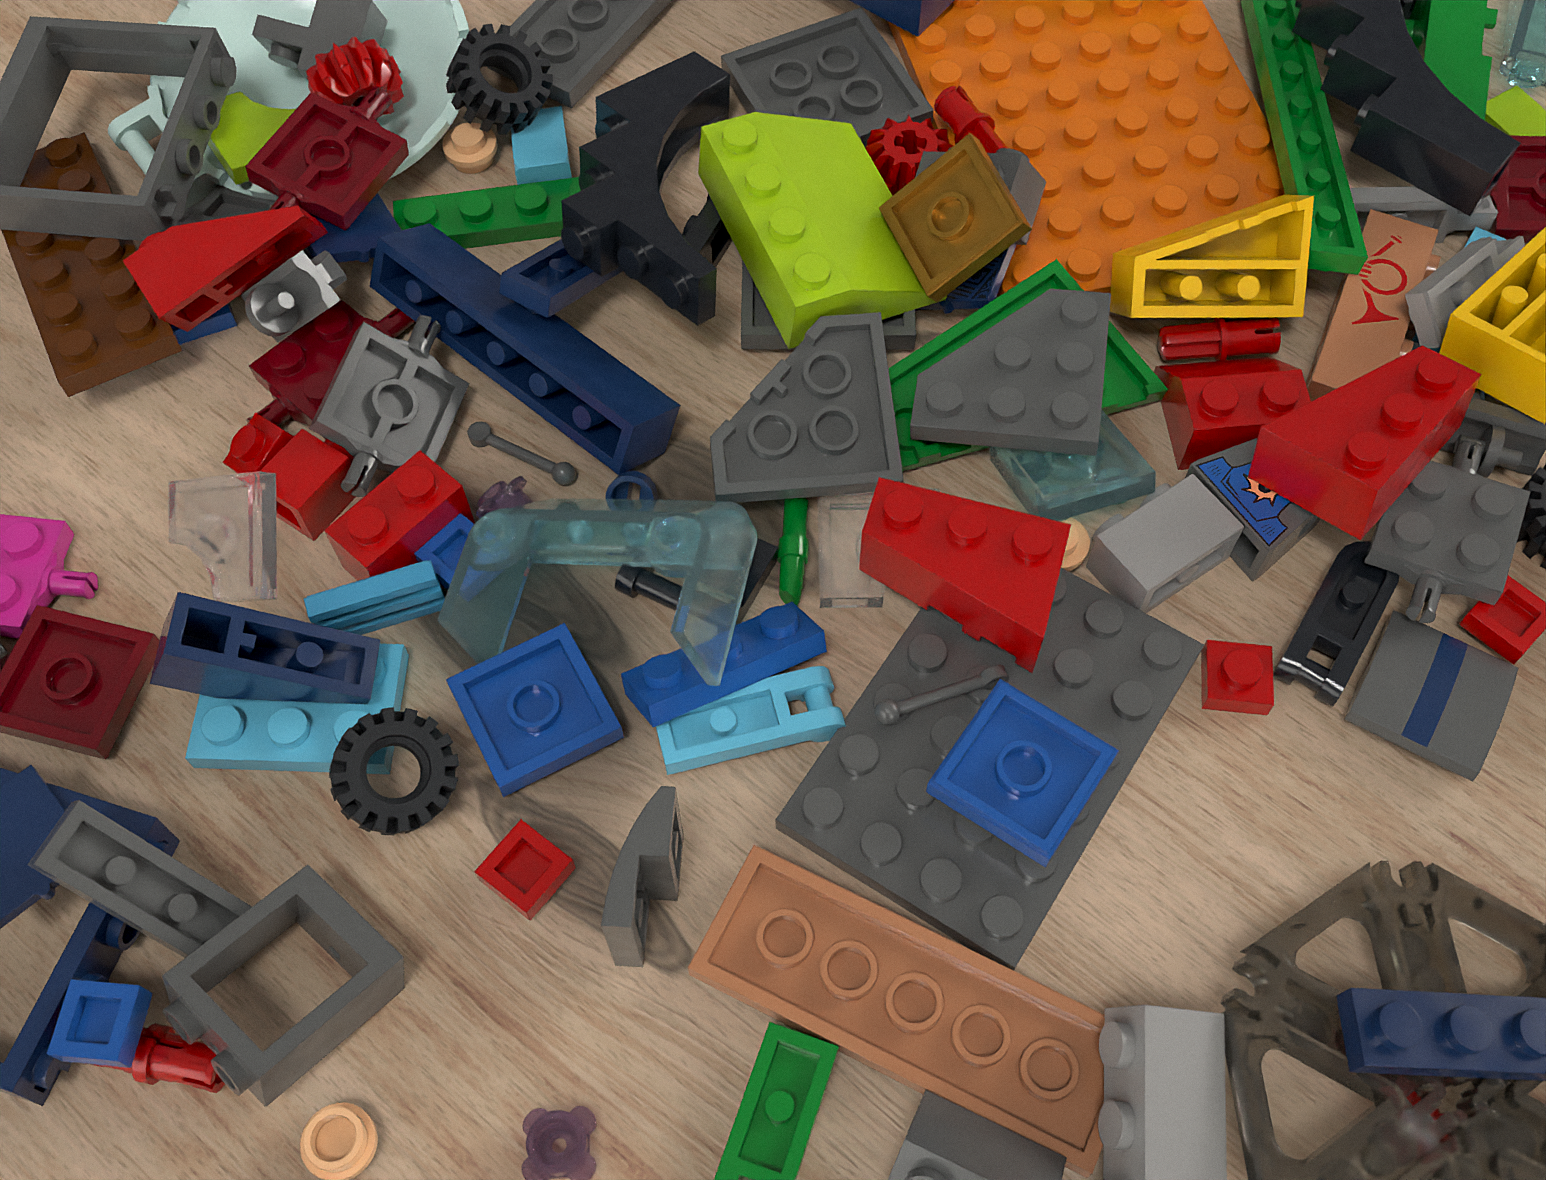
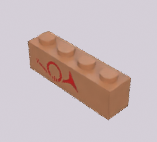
M1370 209L1361 228L1368 259L1358 275L1343 273L1305 382L1311 401L1412 351L1414 341L1406 339L1405 335L1407 330L1414 332L1415 327L1409 317V307L1405 294L1437 270L1441 256L1431 253L1439 230Z

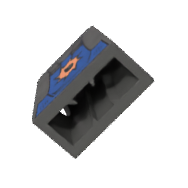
M1258 438L1201 458L1190 465L1186 477L1193 473L1244 526L1230 557L1252 582L1262 576L1321 520L1318 516L1248 478Z

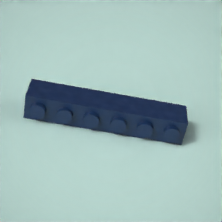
M428 223L378 237L369 287L415 322L422 315L432 318L428 327L435 320L438 321L441 325V330L436 337L596 459L620 475L665 453L681 406L556 314L546 318L542 315L531 313L524 309L521 304L499 293L501 275L432 224Z

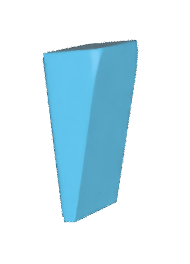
M562 106L542 108L530 125L526 124L520 132L515 133L511 127L517 184L572 178Z

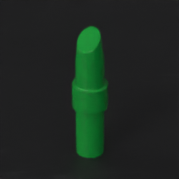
M805 497L784 500L782 537L778 541L777 561L780 564L779 596L785 604L793 602L796 606L800 603L804 583L805 565L808 563L809 540L806 538L809 501Z

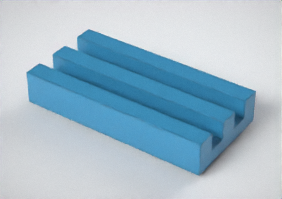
M431 560L418 562L304 598L307 615L311 623L358 635L448 609L443 589Z

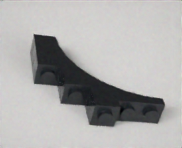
M1296 0L1295 7L1299 8L1300 11L1292 32L1328 51L1323 64L1328 66L1329 69L1320 90L1359 110L1353 124L1359 127L1360 130L1350 151L1462 213L1471 216L1496 187L1521 143L1481 119L1443 85L1424 62L1410 37L1400 0Z
M693 51L595 97L596 139L579 147V186L581 191L561 200L563 221L561 239L564 249L572 258L580 260L602 277L620 267L628 277L640 282L661 298L668 307L677 310L695 325L699 326L715 316L717 268L695 250L680 233L668 216L661 198V191L665 180L679 158L701 138V126L729 119L730 74Z

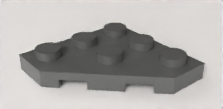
M1049 289L920 373L916 383L910 424V439L1096 456L1099 443L1111 293Z
M881 312L820 316L805 333L804 340L785 361L781 359L750 393V399L730 421L726 419L710 436L715 504L874 492L879 477L903 483Z

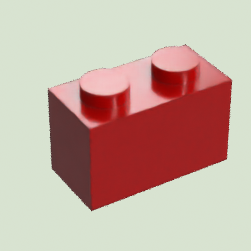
M419 450L328 526L324 532L342 567L359 581L418 563L414 553L460 513L474 525L475 521L463 486Z

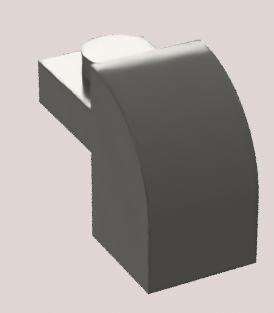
M316 0L309 27L258 14L252 36L269 52L268 57L272 61L297 69L308 80L306 71L311 66L316 65V54L330 52L333 50V43L338 46L346 45L354 36L361 43L369 39H375L379 46H381L388 21L372 0Z

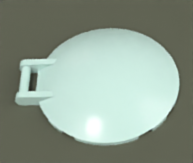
M177 0L178 5L172 11L166 23L158 22V24L216 28L230 56L234 58L237 67L235 82L233 86L229 87L227 95L241 91L253 102L270 108L296 109L311 93L308 88V80L297 69L272 61L268 57L269 52L252 36L258 14L309 27L316 0ZM372 0L388 21L380 47L386 49L389 56L394 57L401 71L399 75L403 81L401 89L404 97L399 102L393 104L394 112L392 114H383L377 119V122L383 128L407 139L409 155L390 178L406 170L431 150L447 132L460 110H456L451 103L455 93L447 94L446 83L449 79L446 76L448 67L462 39H465L470 31L459 0ZM150 75V85L147 86L149 99L118 116L108 126V135L120 150L128 151L145 175L155 153L148 141L163 133L185 77ZM207 144L203 155V166L194 178L186 199V208L203 200L216 185H221L233 191L257 198L277 200L279 197L249 181L235 185Z

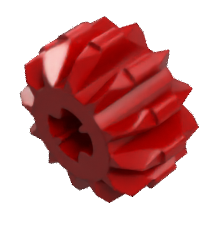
M354 36L346 45L338 46L333 43V50L328 53L316 54V65L311 66L306 71L310 92L335 104L357 107L368 95L371 88L377 86L379 91L381 89L385 90L392 100V104L381 114L383 115L392 114L394 112L393 104L399 102L404 97L401 89L403 81L399 75L401 71L394 57L389 56L387 50L380 47L375 39H369L361 43Z
M908 114L901 123L886 118L882 129L871 130L866 150L893 196L915 178L924 151L947 152L954 145L950 144L947 129H934L931 118L918 123L913 122Z

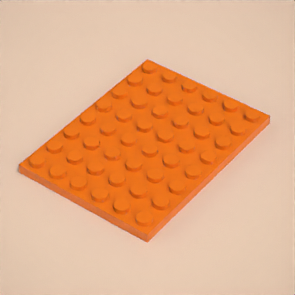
M954 0L919 37L887 21L908 74L931 107L934 109L935 100L944 89L950 86H955L957 89L958 86H961L981 113L989 114L995 121L994 131L1007 148L1025 154L1029 158V162L1046 181L1027 245H1016L998 291V297L1056 259L1084 291L1111 293L1113 253L1285 195L1269 124L1202 0ZM934 110L932 126L934 129H947L950 144L955 145V135Z

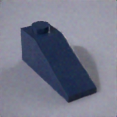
M177 592L163 624L149 684L220 699L368 704L372 695L380 640Z

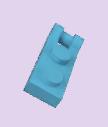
M814 666L767 677L655 726L667 775L809 740L813 742L831 740L837 729L846 727L841 708L834 707L830 694L834 691L835 687L829 669L825 666ZM794 700L805 702L808 711L791 715L787 702Z

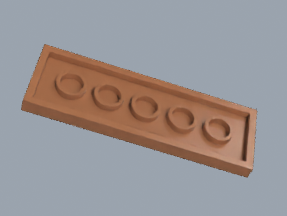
M753 845L688 966L690 976L803 1034L839 1046V1052L923 1095L925 1090H928L1067 1157L1065 1167L1085 1178L1092 1175L1103 1148L1098 1131V1119L1104 1104V1064L1099 1053V1037L1104 1026V1014Z

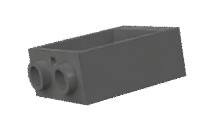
M308 864L162 975L170 1005L163 1009V1013L173 1029L190 1045L200 1038L216 1055L211 1060V1064L227 1087L238 1096L249 1089L265 1107L405 989L404 957ZM297 922L352 978L262 1052L211 999L207 992Z

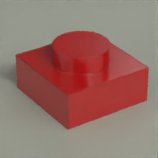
M255 412L249 423L239 429L233 437L230 451L222 463L253 483L251 479L294 436Z
M1508 575L1504 591L1496 604L1491 605L1478 601L1459 625L1514 665L1545 631L1546 602Z
M1206 640L1201 650L1202 709L1268 715L1274 706L1272 646Z
M520 819L474 872L480 882L531 921L576 867L571 857Z

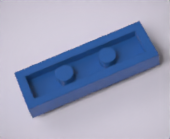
M793 602L771 607L763 611L759 616L728 629L714 631L706 635L702 640L671 653L652 657L644 664L621 673L625 695L650 725L655 727L827 652L824 630Z

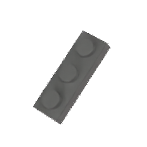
M80 800L71 802L27 864L184 958L252 907Z

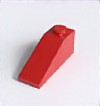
M297 205L171 226L165 231L154 233L145 238L139 245V249L124 259L123 262L158 318L188 332L328 232L320 221Z

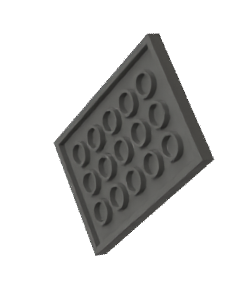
M1063 568L1060 569L1044 639L1033 674L1017 665L1014 655L984 637L977 641L962 632V624L932 606L927 610L921 607L844 719L846 727L837 729L776 818V829L968 949L1013 971L1204 647V644ZM1003 665L1009 677L1006 683L1118 749L1119 752L1045 868L926 792L928 782L993 689L981 688L901 714L900 718L891 725L880 723L876 718L874 710L878 702L887 698L897 702L978 676L983 670L991 666Z

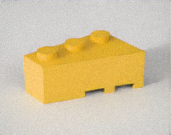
M1282 195L1113 253L1110 312L1130 318L1303 317L1314 196Z
M1546 227L1450 314L1439 352L1482 374L1476 388L1543 424L1546 423Z

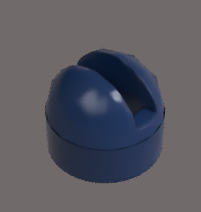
M627 471L618 475L608 486L605 496L606 505L610 513L616 519L625 523H637L647 518L655 508L658 498L656 485L652 479L639 471ZM633 482L641 486L638 508L628 507L632 495Z

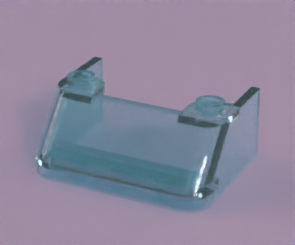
M551 498L494 510L481 517L471 528L437 621L479 664L502 653L532 563L622 566L623 564L635 567H653L656 572L663 576L685 578L670 633L707 685L720 686L757 543V530L747 511L741 505L731 501Z

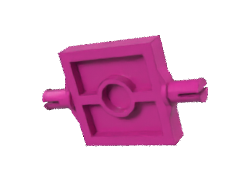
M0 514L1 637L19 638L37 605L47 607L57 595L85 597L86 599H92L95 596L93 590L97 591L98 578L94 572L86 573L64 570V558L75 535L66 521Z

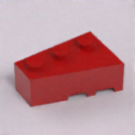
M1422 345L1260 427L1248 478L1361 540L1459 429L1482 374Z
M879 477L862 529L859 570L927 610L932 606L962 624V632L977 641L984 637L1016 657L1015 663L1033 674L1044 639L1071 524Z

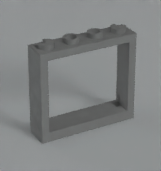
M30 16L0 80V229L143 241L154 233L165 231L171 226H176L178 220L185 213L186 199L194 178L202 169L203 155L212 131L219 125L220 111L229 87L233 86L236 79L237 67L235 60L230 56L216 28ZM71 70L185 77L137 196L20 187Z

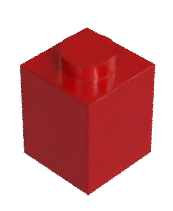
M303 428L251 479L268 511L313 541L356 498V496L351 495L354 487L350 491L345 492L340 486L354 457L344 447L329 439L323 442Z

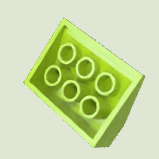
M752 112L701 126L698 174L788 349L797 347L804 340L805 333L820 316L881 312V319L883 320L937 303L925 293L879 210V207L889 200L892 194L851 123ZM947 295L940 301L946 300Z

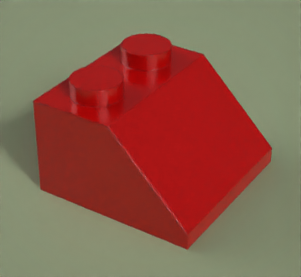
M1272 357L1156 366L1154 373L1169 389L1160 401L1178 470L1189 469L1193 462L1258 438L1260 427L1311 402L1302 370Z

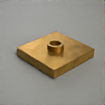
M971 133L966 135L879 207L925 293L936 302H939L1032 230L981 142Z

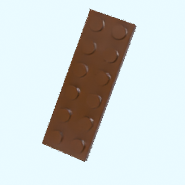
M85 132L70 138L56 139L46 147L36 150L20 187L113 194ZM1 229L55 376L67 397L183 351L172 325L158 318L123 262L124 259L138 250L134 240Z

